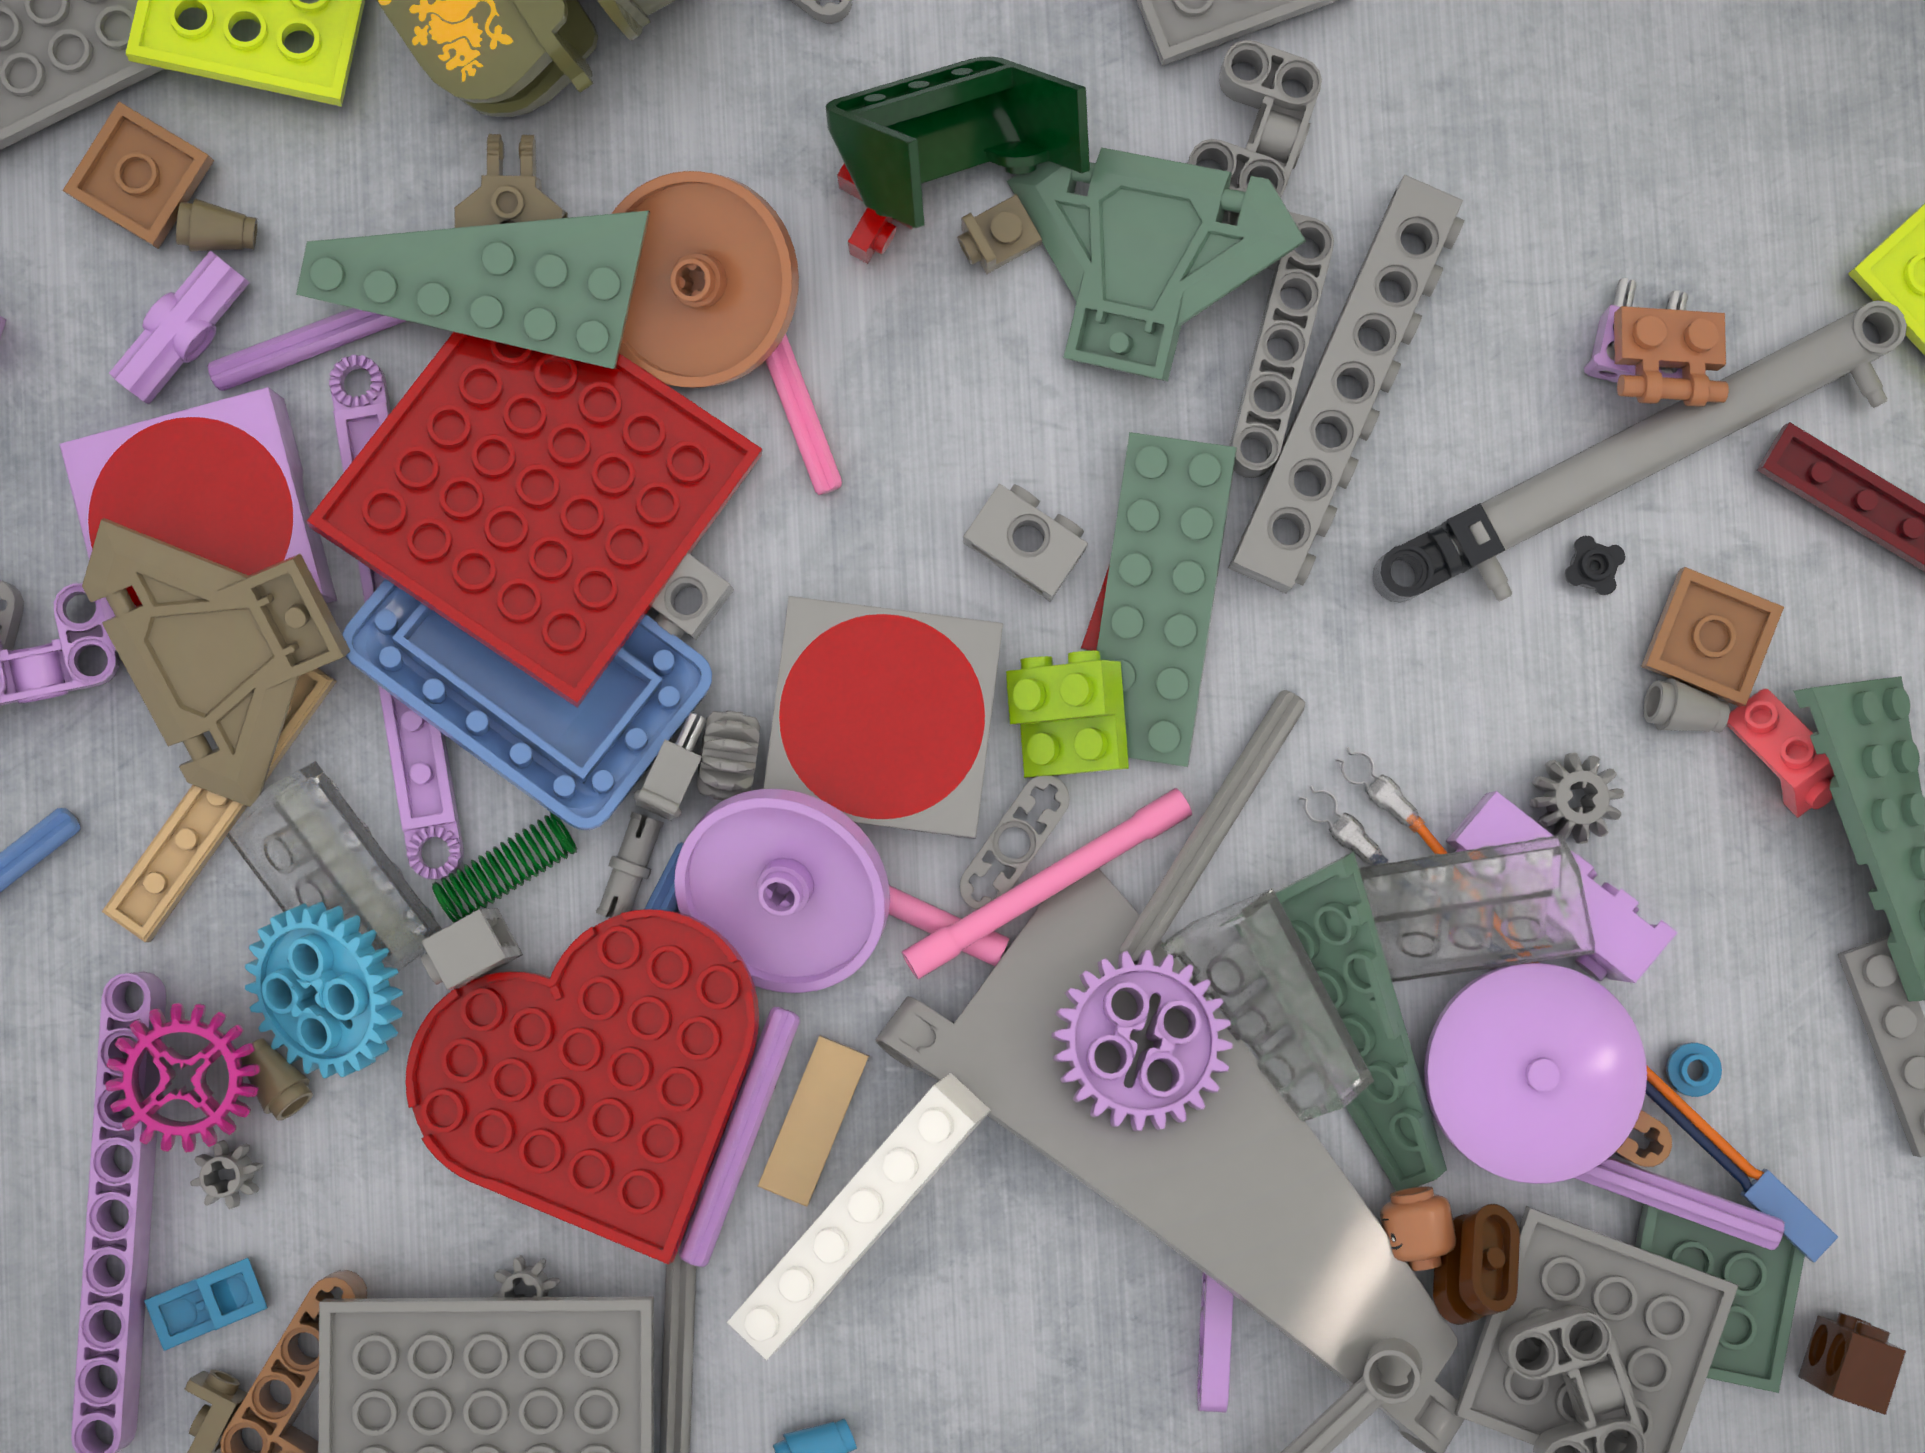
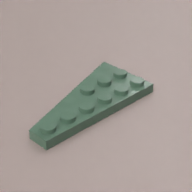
M650 211L307 241L296 295L616 370Z
M1902 676L1794 690L1799 708H1810L1818 732L1810 735L1816 754H1826L1834 772L1829 789L1857 864H1868L1876 888H1872L1868 892L1874 910H1884L1892 930L1888 936L1887 945L1908 1001H1925V797L1922 795L1918 773L1919 751L1912 739L1908 716L1910 713V699L1904 690Z
M1353 851L1243 908L1232 917L1396 1191L1434 1181L1447 1168Z

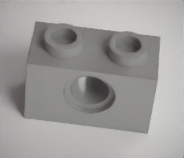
M999 483L964 534L963 543L1051 602L1088 546V543L1080 538L1084 530L1061 514H1057L1053 520L1038 510L1037 506L1040 501L1022 487L1014 484L1009 490ZM1023 526L1035 527L1043 536V544L1036 551H1022L1014 544V532Z

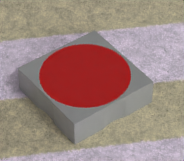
M789 596L763 789H784L813 796L837 808L854 823L976 839L1003 623Z

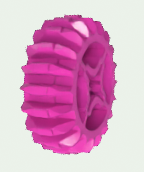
M175 1003L171 1006V1021L167 1022L163 1012L156 1008L149 1012L153 1029L150 1030L139 1020H135L130 1024L132 1033L139 1039L137 1042L125 1037L117 1039L115 1046L128 1054L127 1059L111 1058L107 1062V1067L111 1070L123 1072V1078L109 1080L105 1085L107 1091L124 1089L125 1097L118 1099L110 1107L113 1112H120L130 1106L134 1115L130 1116L122 1124L126 1131L134 1128L140 1121L147 1125L141 1134L140 1142L148 1144L154 1138L156 1132L159 1131L164 1133L161 1141L162 1151H170L175 1143L176 1136H182L184 1151L192 1152L196 1147L195 1134L200 1133L204 1143L211 1147L217 1143V1134L213 1126L217 1124L228 1135H231L237 1129L234 1121L227 1115L229 1112L244 1118L249 1115L251 1109L247 1104L239 1101L238 1097L239 1095L255 1097L258 1094L259 1088L253 1084L243 1083V1077L258 1074L260 1072V1065L254 1063L242 1065L241 1057L248 1056L254 1052L255 1046L253 1043H247L236 1049L232 1040L239 1037L244 1031L241 1025L238 1024L232 1027L226 1034L219 1030L225 1022L226 1013L222 1011L217 1012L210 1024L203 1022L206 1013V1006L204 1004L195 1005L192 1010L191 1019H185L183 1004ZM187 1032L202 1036L211 1043L198 1054L185 1056L175 1051L172 1046L168 1048L159 1037L170 1033ZM148 1051L154 1058L152 1062L160 1071L161 1079L155 1091L144 1099L139 1086V1067L145 1052ZM223 1055L228 1067L229 1084L226 1096L220 1105L212 1096L214 1092L206 1082V1073L211 1064ZM201 1058H204V1063L195 1070L196 1074L191 1078V1082L195 1086L192 1091H187L185 1085L180 1090L175 1088L166 1096H163V1091L172 1084L171 1081L176 1076L172 1068L174 1064L180 1063V1067L183 1069L187 1064L192 1066ZM182 1099L192 1104L195 1109L199 1107L207 1117L183 1122L168 1119L158 1114L157 1111L171 1100Z

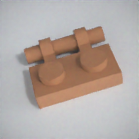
M1621 306L1614 312L1615 364L1635 366V375H1620L1617 383V393L1619 396L1636 397L1639 403L1657 404L1660 399L1683 400L1686 406L1703 407L1707 402L1724 403L1727 400L1729 393L1728 383L1726 381L1709 380L1706 375V370L1718 371L1726 365L1725 313ZM1659 367L1681 368L1682 378L1662 377Z

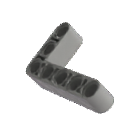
M1225 210L1222 223L1237 226L1240 213ZM1293 212L1289 213L1305 238L1314 240L1318 245L1320 253L1315 258H1304L1294 249L1267 267V269L1275 271L1229 446L1237 447L1234 471L1245 478H1257L1264 475L1274 465L1281 452L1334 247L1332 231L1324 222ZM1286 288L1300 290L1305 295L1306 306L1301 309L1287 307L1282 302L1281 291ZM1273 338L1287 340L1292 345L1293 357L1285 361L1273 358L1268 351L1267 342ZM1261 388H1269L1275 391L1280 399V408L1273 412L1260 409L1255 403L1254 392ZM1247 439L1261 441L1266 447L1267 459L1260 463H1252L1246 460L1240 450L1241 442Z

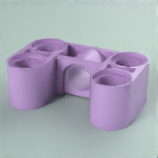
M73 583L64 587L54 600V616L60 639L52 640V643L31 648L3 650L0 637V706L16 702L28 703L66 695L70 691L103 685L116 676L119 669V655L112 650L110 638L102 625L105 619L100 599L94 601L96 604L95 614L85 623H74L69 620L66 614L67 604L74 596L86 595L82 587L83 583ZM89 647H100L107 655L108 663L105 670L96 676H86L78 667L80 653Z

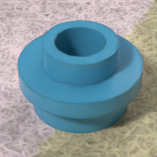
M1692 1042L1680 1045L1670 1054L1666 1065V1073L1670 1084L1678 1092L1691 1097H1700L1709 1094L1717 1087L1722 1075V1066L1718 1055L1710 1047ZM1694 1060H1699L1704 1068L1702 1076L1697 1080H1692L1687 1073L1688 1065Z

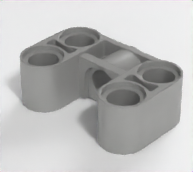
M1244 40L1235 43L1229 48L1224 57L1219 75L1221 90L1228 98L1259 109L1246 148L1217 139L1204 140L1194 147L1187 164L1197 165L1199 162L1207 159L1216 161L1224 171L1232 173L1229 189L1246 192L1247 181L1251 176L1269 179L1281 198L1291 171L1295 169L1311 123H1309L1321 89L1322 78L1319 69L1314 63L1305 58L1256 41ZM1241 62L1249 63L1256 69L1258 77L1249 81L1241 80L1233 73L1232 66ZM1291 79L1298 80L1306 87L1308 94L1301 98L1291 97L1283 90L1282 83Z
M1572 1305L1517 1321L1504 1330L1499 1341L1500 1354L1503 1360L1521 1377L1530 1380L1543 1379L1562 1373L1576 1417V1421L1550 1428L1541 1433L1535 1441L1533 1453H1554L1559 1447L1568 1445L1574 1447L1575 1453H1606L1604 1449L1605 1439L1610 1432L1617 1429H1624L1628 1434L1627 1445L1619 1453H1647V1442L1634 1405L1635 1399L1631 1383L1619 1358L1611 1330L1606 1321L1587 1307ZM1580 1321H1591L1594 1333L1590 1342L1582 1347L1572 1346L1569 1339L1571 1328ZM1527 1337L1538 1338L1541 1343L1539 1356L1530 1363L1518 1362L1516 1359L1518 1344Z

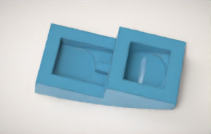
M249 1258L144 1300L163 1351L268 1308Z

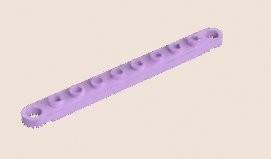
M351 355L341 358L342 360L339 363L337 362L334 365L333 371L331 370L329 386L333 400V413L343 473L391 413L385 375L374 361L363 355ZM356 369L367 370L372 377L370 390H367L366 394H362L361 397L347 395L344 388L346 376ZM358 561L364 601L366 602L385 578ZM379 686L409 865L417 875L426 879L447 878L449 873L454 874L456 869H459L461 866L464 848L445 735ZM433 837L442 838L450 848L448 861L439 868L427 866L421 856L424 843Z

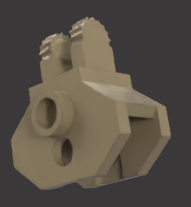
M489 134L487 137V175H481V187L454 207L455 228L568 218V213L541 191V180L536 177V140L534 135H521V142L519 143L520 176H503L504 142L502 141L501 134Z

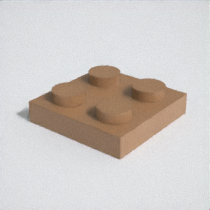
M118 101L62 191L159 249L177 221L180 203L189 202L214 160L208 154Z
M1683 567L1678 571L1641 667L1664 677L1673 678L1736 706H1746L1784 606Z

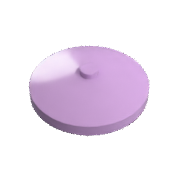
M758 789L734 795L710 809L696 824L684 842L677 859L674 884L679 912L706 923L725 937L746 964L754 986L776 992L805 993L821 990L842 982L854 974L868 960L876 948L887 923L890 907V889L883 862L876 848L862 829L848 816L827 802L804 793L784 789Z
M1519 963L1500 967L1477 977L1458 991L1447 1003L1434 1024L1425 1053L1424 1078L1427 1098L1437 1124L1460 1153L1479 1167L1500 1177L1517 1182L1542 1184L1578 1177L1599 1166L1616 1152L1631 1133L1642 1109L1646 1092L1647 1068L1643 1044L1633 1020L1617 998L1605 987L1590 977L1566 967L1543 963Z

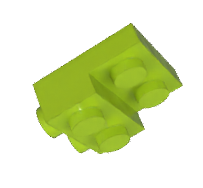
M1079 651L1068 653V664L1053 665L1051 656L1029 657L1020 659L1021 669L1006 671L1010 724L1020 725L1024 778L1129 769L1121 661L1100 660V651Z

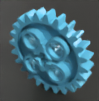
M318 902L309 907L304 903L271 917V924L257 931L261 940L249 946L250 951L258 959L245 964V969L256 976V981L245 985V990L257 994L259 1000L249 1008L251 1012L263 1013L265 1020L258 1028L260 1032H266L271 1029L274 1032L275 1037L271 1048L275 1050L285 1045L288 1048L287 1062L289 1064L303 1058L304 1073L309 1074L320 1069L323 1078H328L336 1073L340 1077H345L354 1071H359L375 1063L376 1057L389 1050L386 1041L398 1035L397 1030L390 1023L403 1016V1012L391 1004L392 1000L403 995V991L390 986L388 980L399 972L397 968H385L382 960L389 953L388 948L375 950L372 946L376 931L373 929L361 934L359 932L360 917L358 915L344 920L341 906L326 910L324 902Z

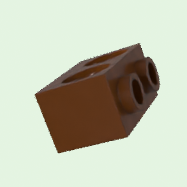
M1839 1312L1836 1321L1818 1315L1798 1377L1832 1397L1886 1415L1906 1351L1888 1342L1890 1332L1872 1326L1867 1321Z

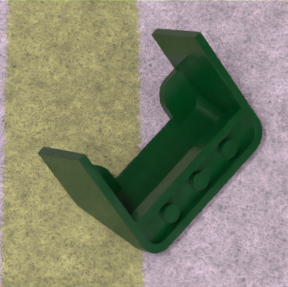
M977 57L840 97L828 102L825 106L828 130L864 205L875 210L877 215L891 217L914 228L925 225L921 184L987 162L1005 167V171L1010 174L1033 172L1036 170L1037 164L1047 161L1079 173L1090 171L1086 87L1004 58Z

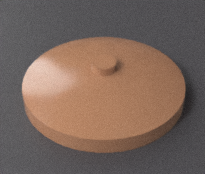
M702 171L673 172L654 178L637 187L611 213L650 211L619 353L663 383L678 387H713L727 384L749 374L760 366L778 347L789 328L796 308L799 288L798 263L791 237L783 221L771 205L757 192L741 182L718 174Z

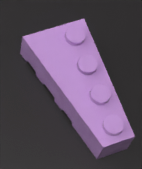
M1497 791L1486 793L1446 840L1456 850L1451 856L1453 860L1471 875L1477 877L1482 872L1497 884L1493 893L1511 909L1518 912L1523 906L1536 917L1538 921L1534 928L1558 947L1565 942L1579 954L1575 962L1590 976L1600 982L1604 977H1607L1609 980L1636 983L1678 932L1662 920L1658 925L1648 924L1636 914L1639 911L1637 907L1639 902L1623 889L1618 890L1606 882L1602 886L1593 881L1597 873L1591 864L1565 847L1558 852L1551 846L1556 839L1550 832Z

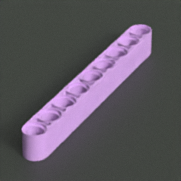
M145 971L118 974L109 980L102 994L71 1432L72 1446L76 1453H118L131 1443L137 1430L145 1318L144 1300L146 1299L157 1132L148 1144H143L140 1142V1137L147 1127L146 1124L140 1121L134 1128L126 1131L122 1124L128 1118L122 1115L121 1112H113L110 1107L112 1103L118 1100L124 1089L107 1091L105 1084L109 1080L123 1078V1072L111 1070L107 1067V1062L111 1058L119 1057L124 1059L122 1051L115 1046L117 1039L129 1036L136 1041L139 1040L132 1033L130 1024L135 1020H139L151 1030L153 1025L149 1018V1012L159 1008L165 1016V986L160 978ZM132 982L138 984L144 993L143 1004L137 1011L130 1008L125 1000L126 989ZM148 1051L145 1052L139 1067V1086L144 1099L155 1091L161 1079L160 1071L152 1062L154 1058ZM119 1145L126 1147L132 1155L133 1163L128 1173L121 1171L114 1162V1153ZM114 1200L121 1201L128 1209L129 1219L125 1227L116 1224L111 1217L110 1208ZM110 1255L117 1256L125 1265V1275L122 1281L115 1280L107 1271L106 1263ZM105 1310L113 1311L119 1316L122 1326L119 1335L111 1334L104 1327L103 1315ZM101 1365L109 1366L115 1371L118 1380L115 1390L109 1389L102 1384L99 1378ZM97 1420L105 1421L111 1426L114 1434L112 1444L102 1442L96 1435L95 1425Z

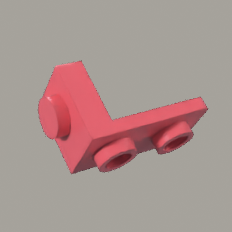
M1768 689L1760 690L1748 699L1746 706H1738L1730 712L1727 726L1780 778L1783 804L1797 818L1811 808L1819 809L1833 799L1829 788L1834 772L1826 754H1816L1810 738L1813 732Z

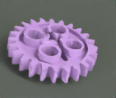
M1151 950L1142 952L1138 965H1134L1128 951L1119 954L1117 970L1106 958L1099 961L1098 968L1101 978L1098 979L1092 973L1084 971L1079 976L1086 990L1082 992L1078 989L1069 988L1065 992L1068 999L1075 1005L1074 1008H1060L1055 1014L1061 1020L1067 1022L1068 1026L1067 1029L1053 1032L1051 1038L1066 1042L1067 1050L1053 1056V1060L1069 1062L1072 1068L1060 1078L1061 1082L1067 1083L1078 1080L1081 1087L1075 1093L1073 1100L1078 1102L1091 1096L1094 1099L1090 1112L1092 1117L1099 1116L1106 1108L1110 1109V1125L1112 1127H1119L1126 1115H1130L1133 1131H1142L1146 1116H1150L1156 1130L1164 1129L1166 1112H1169L1178 1123L1186 1121V1112L1183 1104L1187 1103L1196 1110H1202L1205 1104L1198 1092L1204 1090L1215 1093L1220 1089L1210 1077L1211 1072H1226L1229 1069L1228 1065L1216 1058L1217 1052L1233 1047L1232 1043L1218 1039L1217 1031L1230 1026V1020L1214 1019L1212 1013L1223 1004L1222 998L1206 1001L1203 994L1211 982L1207 979L1195 985L1190 983L1189 980L1194 968L1191 964L1185 966L1178 973L1173 972V955L1170 954L1165 956L1158 966L1153 964ZM1126 991L1135 998L1137 1012L1133 1019L1122 1020L1115 1015L1111 1006L1112 997L1115 992ZM1157 994L1160 997V1001L1146 1033V1038L1153 1041L1154 1045L1153 1048L1143 1050L1140 1053L1135 1069L1134 1083L1131 1088H1127L1124 1085V1079L1137 1051V1043L1130 1039V1033H1136L1144 1028L1151 995ZM1171 1008L1180 1010L1188 1019V1031L1183 1038H1174L1165 1030L1164 1016ZM1101 1043H1110L1119 1051L1120 1065L1114 1073L1103 1072L1095 1063V1050ZM1155 1060L1167 1064L1172 1073V1082L1164 1092L1152 1088L1147 1079V1069Z

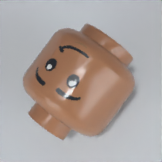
M1427 1186L1407 1188L1391 1193V1202L1385 1204L1381 1209L1380 1220L1382 1228L1389 1236L1394 1257L1399 1261L1408 1262L1412 1271L1429 1270L1441 1266V1256L1450 1253L1457 1244L1449 1201L1443 1196L1434 1194L1433 1187Z

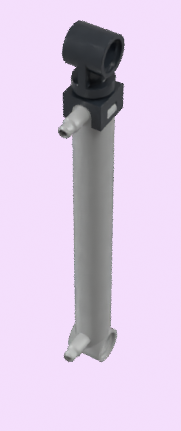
M1877 300L1867 303L1848 315L1719 380L1726 381L1729 387L1728 398L1724 403L1707 402L1703 407L1686 406L1683 400L1489 500L1451 517L1441 525L1414 539L1395 546L1378 559L1373 568L1372 579L1375 589L1383 598L1391 602L1402 603L1412 600L1421 593L1477 566L1487 587L1493 591L1498 601H1502L1510 597L1512 591L1496 556L1849 373H1851L1862 395L1867 398L1871 407L1875 408L1887 402V397L1882 390L1883 385L1870 362L1891 352L1902 343L1906 335L1907 326L1903 313L1897 306L1887 301ZM1864 321L1874 324L1878 329L1880 335L1878 343H1873L1865 337L1862 330ZM1394 561H1405L1412 566L1415 572V581L1412 586H1400L1392 579L1390 572Z

